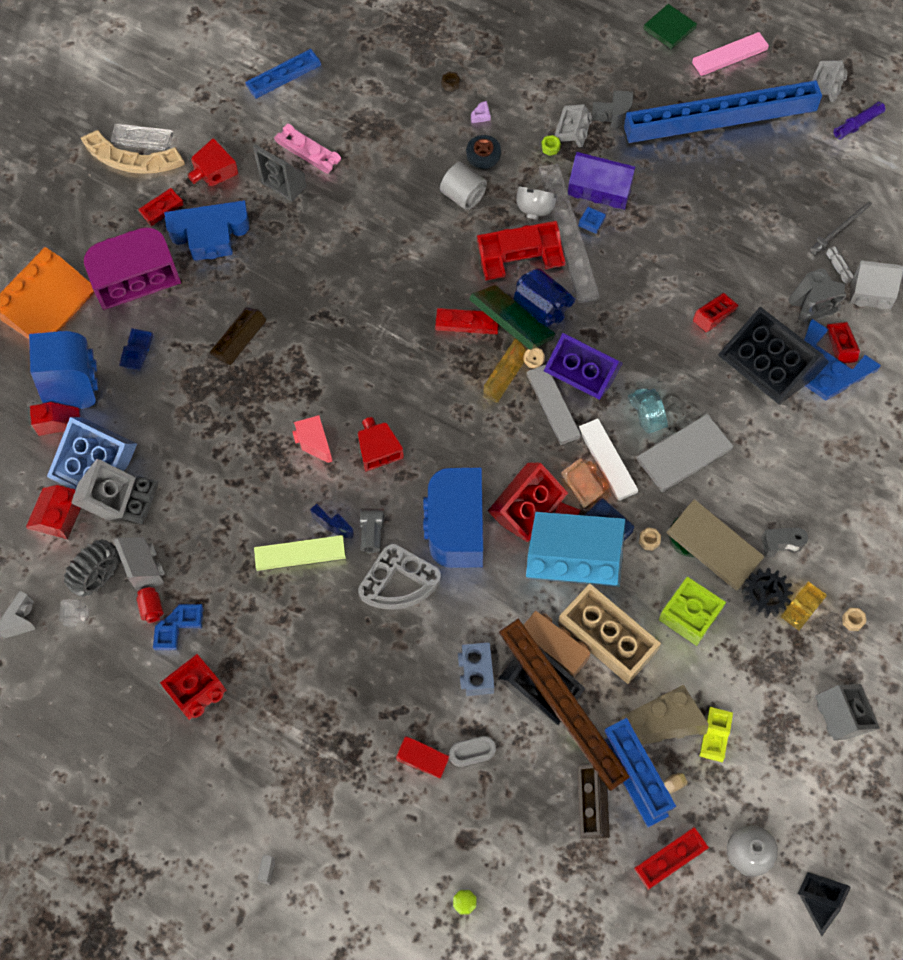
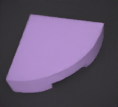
M487 101L481 102L472 111L471 124L490 121L491 116Z

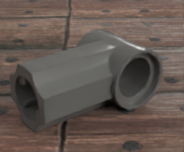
M361 508V551L367 553L380 551L381 529L384 526V509Z

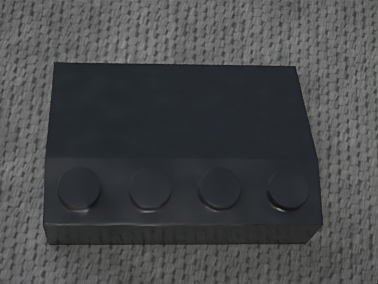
M761 306L718 354L719 357L778 405L815 379L829 363L822 353Z

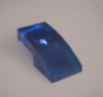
M131 328L127 346L123 347L119 366L141 370L152 342L153 333Z
M318 504L310 509L312 518L325 529L338 536L343 535L344 538L352 539L354 537L353 528L338 513L333 518H330Z

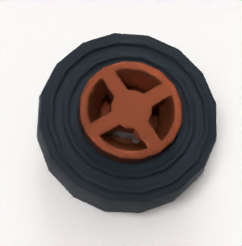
M478 135L468 142L466 148L467 160L476 168H491L500 160L501 146L497 139L492 136Z

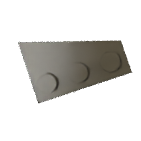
M684 684L621 717V720L628 719L642 745L662 742V740L671 738L681 739L685 736L699 734V736L705 735L709 726Z

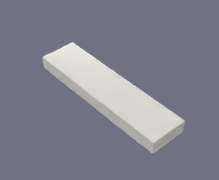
M599 419L579 426L578 430L617 501L638 493L634 481Z

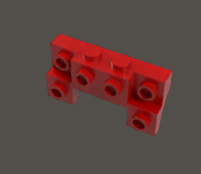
M557 221L524 225L519 228L503 229L498 232L477 235V245L485 281L505 277L503 263L542 256L545 269L565 266Z

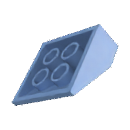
M70 417L47 477L76 490L79 481L96 459H100L125 471L131 461L137 443L83 417Z

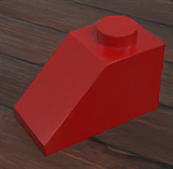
M54 402L30 406L31 425L38 436L64 432L70 417H80V410L77 407Z

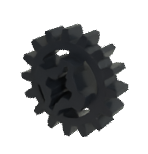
M767 568L765 573L758 569L756 575L751 573L748 577L749 580L746 579L743 584L745 588H743L742 594L747 595L743 602H750L748 609L752 610L755 608L757 616L763 612L765 618H768L770 613L777 617L779 611L784 613L787 609L786 606H790L792 602L789 598L793 596L794 592L788 591L792 584L785 583L784 581L787 576L785 575L780 578L778 570L773 574L770 568ZM770 587V593L765 599L766 590Z

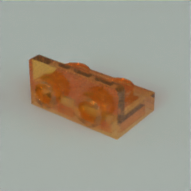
M580 458L560 474L582 507L588 509L602 497L608 498L611 496L608 492L610 487L603 478L597 476L595 472L598 470L591 460L586 461Z

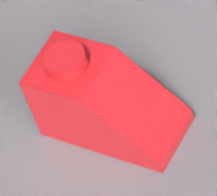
M320 416L294 422L296 430L292 431L295 443H300L303 451L327 463L332 462Z

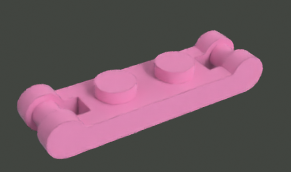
M286 124L283 127V131L274 137L279 145L327 174L333 169L332 166L334 164H338L341 161L338 153L324 148L295 130L290 124Z

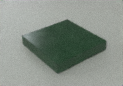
M668 3L644 24L643 29L672 50L696 29L697 23Z

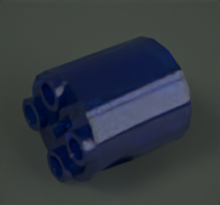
M540 268L525 273L519 278L513 298L517 304L545 327H550L554 323L560 324L565 318V311L576 300L568 290Z

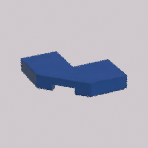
M179 604L172 610L173 612L168 617L161 620L155 626L153 649L177 650L179 628H202L203 605Z

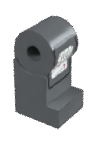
M801 528L767 529L761 537L765 558L774 557L778 551L782 550L799 552L808 541L807 532Z

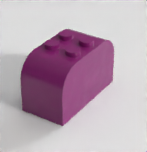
M140 228L128 231L114 238H108L91 246L84 256V265L89 280L103 311L181 284L164 236L153 228Z

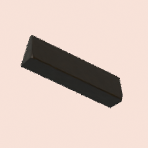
M246 307L209 353L222 362L232 365L264 325L266 318L260 310Z
M591 764L577 765L580 838H610L607 786Z

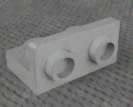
M820 61L812 81L817 80L822 95H829L830 102H835L837 96L840 95L841 86L847 79V69L844 68L843 61Z
M585 104L564 106L555 133V137L559 138L560 142L575 140L578 147H583L589 125L592 123V115Z

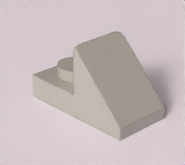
M19 591L1 618V637L9 638L36 629L29 621L23 619L24 616L30 613L34 603L27 594Z

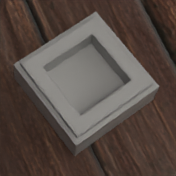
M262 856L258 880L263 884L270 885L275 864V859L272 856Z

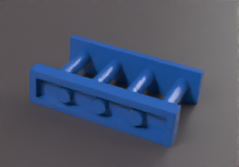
M625 718L606 728L605 733L608 738L604 740L630 776L623 784L647 828L668 818L667 812L675 809L676 804L628 719Z

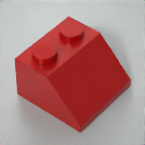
M60 485L43 488L26 528L68 540L81 510L80 507L71 503L76 490Z

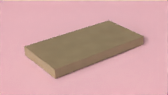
M695 499L666 532L736 591L740 589L745 580L765 557Z

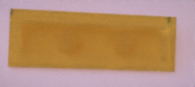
M514 339L484 385V397L495 403L499 402L524 363L526 350L517 339Z

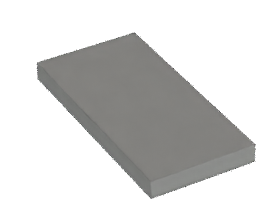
M706 414L637 456V461L663 493L725 455L734 446L710 416Z

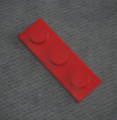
M437 308L435 329L438 331L498 335V323L483 311Z
M693 827L636 866L634 870L647 890H650L708 850L709 847L696 828Z

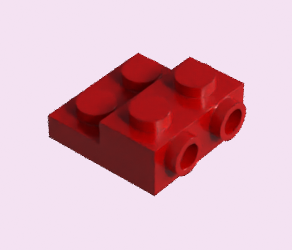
M198 654L160 682L188 720L200 717L206 706L212 702L220 701L223 693L227 691Z

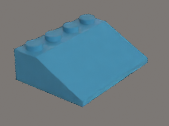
M535 512L526 577L535 580L580 584L590 583L591 585L620 587L626 519Z

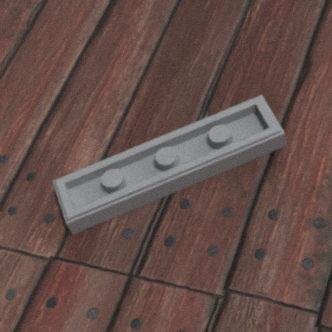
M545 364L527 371L526 375L560 445L579 439L581 434L552 375L544 372Z

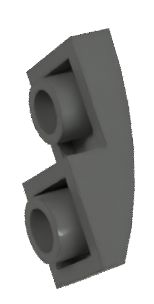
M141 476L136 477L122 519L143 524L157 490V480Z

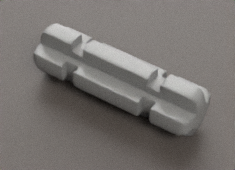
M836 246L829 248L826 254L832 260L831 263L838 274L842 275V281L844 283L851 282L854 274L851 270H848L850 267L843 256L839 255L840 251Z

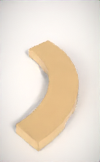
M99 130L81 137L83 144L93 156L106 165L122 171L143 174L159 173L185 165L176 147L151 153V155H139L136 152L117 149L103 137Z

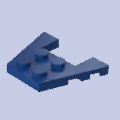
M812 319L804 340L822 353L829 363L805 387L827 401L848 389L850 385L860 382L871 373L874 374L879 370L881 365L867 355H864L858 364L851 369L820 348L817 344L826 335L828 329Z

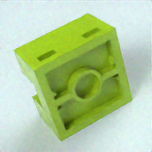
M686 577L661 612L659 621L698 646L711 624L723 610L726 602L689 577Z

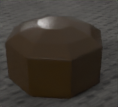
M447 72L442 76L441 86L445 91L453 92L459 89L460 77L456 73Z

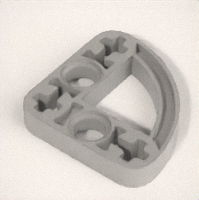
M390 544L383 549L358 588L359 597L366 604L381 609L407 608L423 601L436 590L441 582V573L437 567L398 545ZM394 551H395L396 554H397V558L393 557V558L390 560V562H389L390 567H389V566L386 564V563L388 562V560H389V554H388V553L393 554ZM414 561L418 564V568L415 571H408L405 568L406 564ZM422 567H425L424 573L427 575L434 573L436 580L431 579L427 581V576L421 572ZM385 569L387 575L385 578L379 579L375 577V571ZM396 571L423 585L408 595L400 597L380 596ZM373 581L375 583L372 588L374 594L365 596L364 589L369 590Z

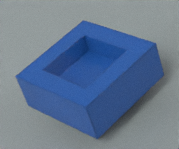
M587 207L578 226L597 234L605 220L606 214Z

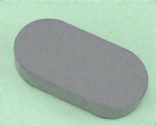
M488 736L460 741L452 745L449 751V759L457 767L488 761L495 754L496 745Z

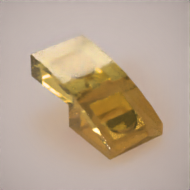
M808 581L780 617L800 631L827 595Z

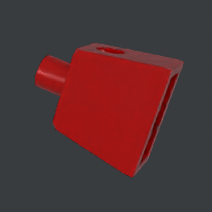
M213 138L192 156L191 160L194 170L187 175L193 184L203 179L209 186H214L239 173L236 161Z
M368 417L362 421L364 429L358 432V439L365 472L404 458L403 448L387 423L383 422L377 425L373 417Z

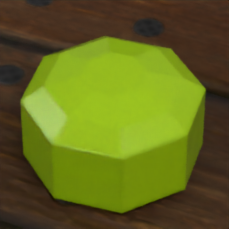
M553 135L545 136L541 141L543 153L551 156L559 152L561 147L559 138Z
M459 890L453 897V908L460 915H470L476 909V896L470 890Z

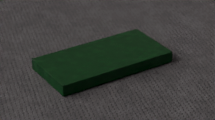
M497 285L472 293L469 298L472 303L529 350L553 340L556 333Z

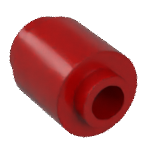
M153 587L139 590L136 601L141 620L147 623L159 621L160 617L164 614L159 593Z

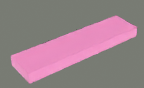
M760 32L697 56L693 58L692 63L699 74L703 76L768 50L769 45Z

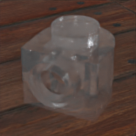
M62 600L60 603L59 621L68 627H75L77 623L85 624V621L89 618L88 607L81 600Z

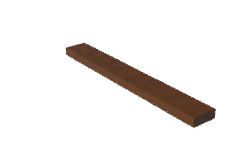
M516 619L500 630V636L609 791H612L630 778L624 766L520 619Z

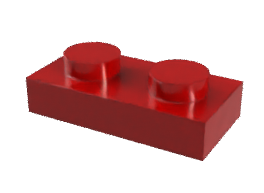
M170 188L138 210L152 227L165 218V212L176 211L184 203L175 191Z

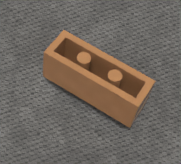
M535 611L526 621L524 627L544 652L572 677H575L590 658L591 652L588 646L581 641L577 642L571 638V634L565 628H558L554 625L552 619L545 613L540 614Z

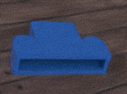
M245 200L165 212L166 228L171 241L176 245H182L188 241L193 260L215 259L232 255L231 233L236 236H242L249 231L250 227Z

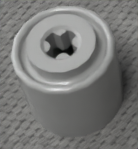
M458 162L444 176L440 184V192L463 209L469 210L482 199L487 187V181L462 162Z

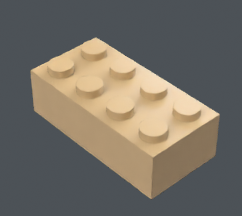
M590 583L559 616L558 625L565 628L574 639L586 644L589 651L627 684L652 659L661 645L657 639Z

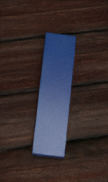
M309 49L246 81V87L254 98L257 99L321 66V61L312 49Z

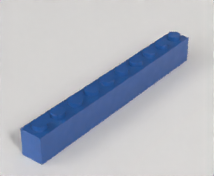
M817 80L627 112L624 130L628 143L808 113L817 111L822 93Z

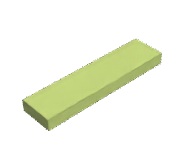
M343 535L254 547L257 571L346 559Z

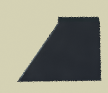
M807 872L798 895L801 897L820 935L823 936L841 911L851 887Z

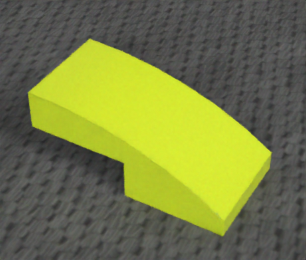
M713 707L709 708L707 715L709 726L707 734L703 735L699 757L723 763L727 740L731 730L732 712Z

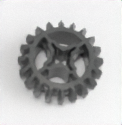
M101 539L99 541L95 540L92 544L89 543L84 549L82 548L81 552L76 554V557L70 561L71 564L66 568L67 572L64 574V583L69 590L78 596L85 597L93 592H97L100 587H104V584L114 575V571L118 569V564L121 561L116 546L107 540Z

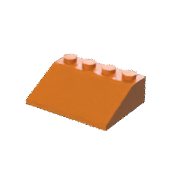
M44 247L0 293V320L28 339L29 334L58 332L95 292L91 283L59 255Z

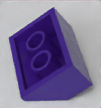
M576 152L568 185V195L625 210L632 189L635 166Z
M562 333L544 372L600 400L613 383L623 363Z

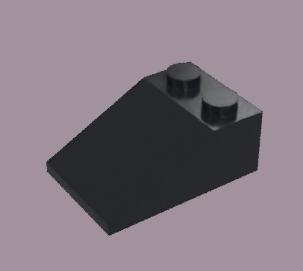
M541 649L577 700L586 688ZM514 657L498 680L554 724L559 725L560 719L517 658Z

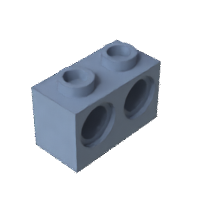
M490 642L462 645V653H458L459 667H464V675H460L461 689H466V696L494 694ZM476 654L480 656L481 659L480 661L474 663L471 662L468 658L469 656ZM473 677H480L483 682L480 685H474L470 680Z

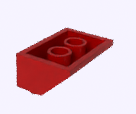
M527 463L487 511L501 526L524 541L529 542L532 535L535 512L552 513L568 492L541 463Z

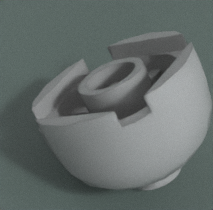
M518 186L516 202L518 208L522 212L527 213L526 218L538 220L539 216H547L552 212L558 195Z
M753 825L742 827L732 834L727 843L729 862L745 876L756 877L764 875L773 868L777 860L778 847L776 841L769 831L762 827Z

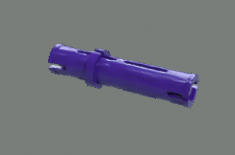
M878 101L857 116L848 118L844 124L834 129V136L841 140L848 134L857 132L862 125L884 113L885 105Z

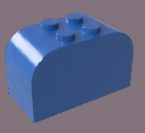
M71 331L29 334L30 373L42 404L54 402L79 409L93 406L96 401L95 391L99 390L98 379L95 378V372L98 369L97 361L94 359L93 348L89 349L86 338L79 333Z
M482 468L442 469L432 476L428 484V497H423L424 540H429V551L433 560L443 567L483 568Z

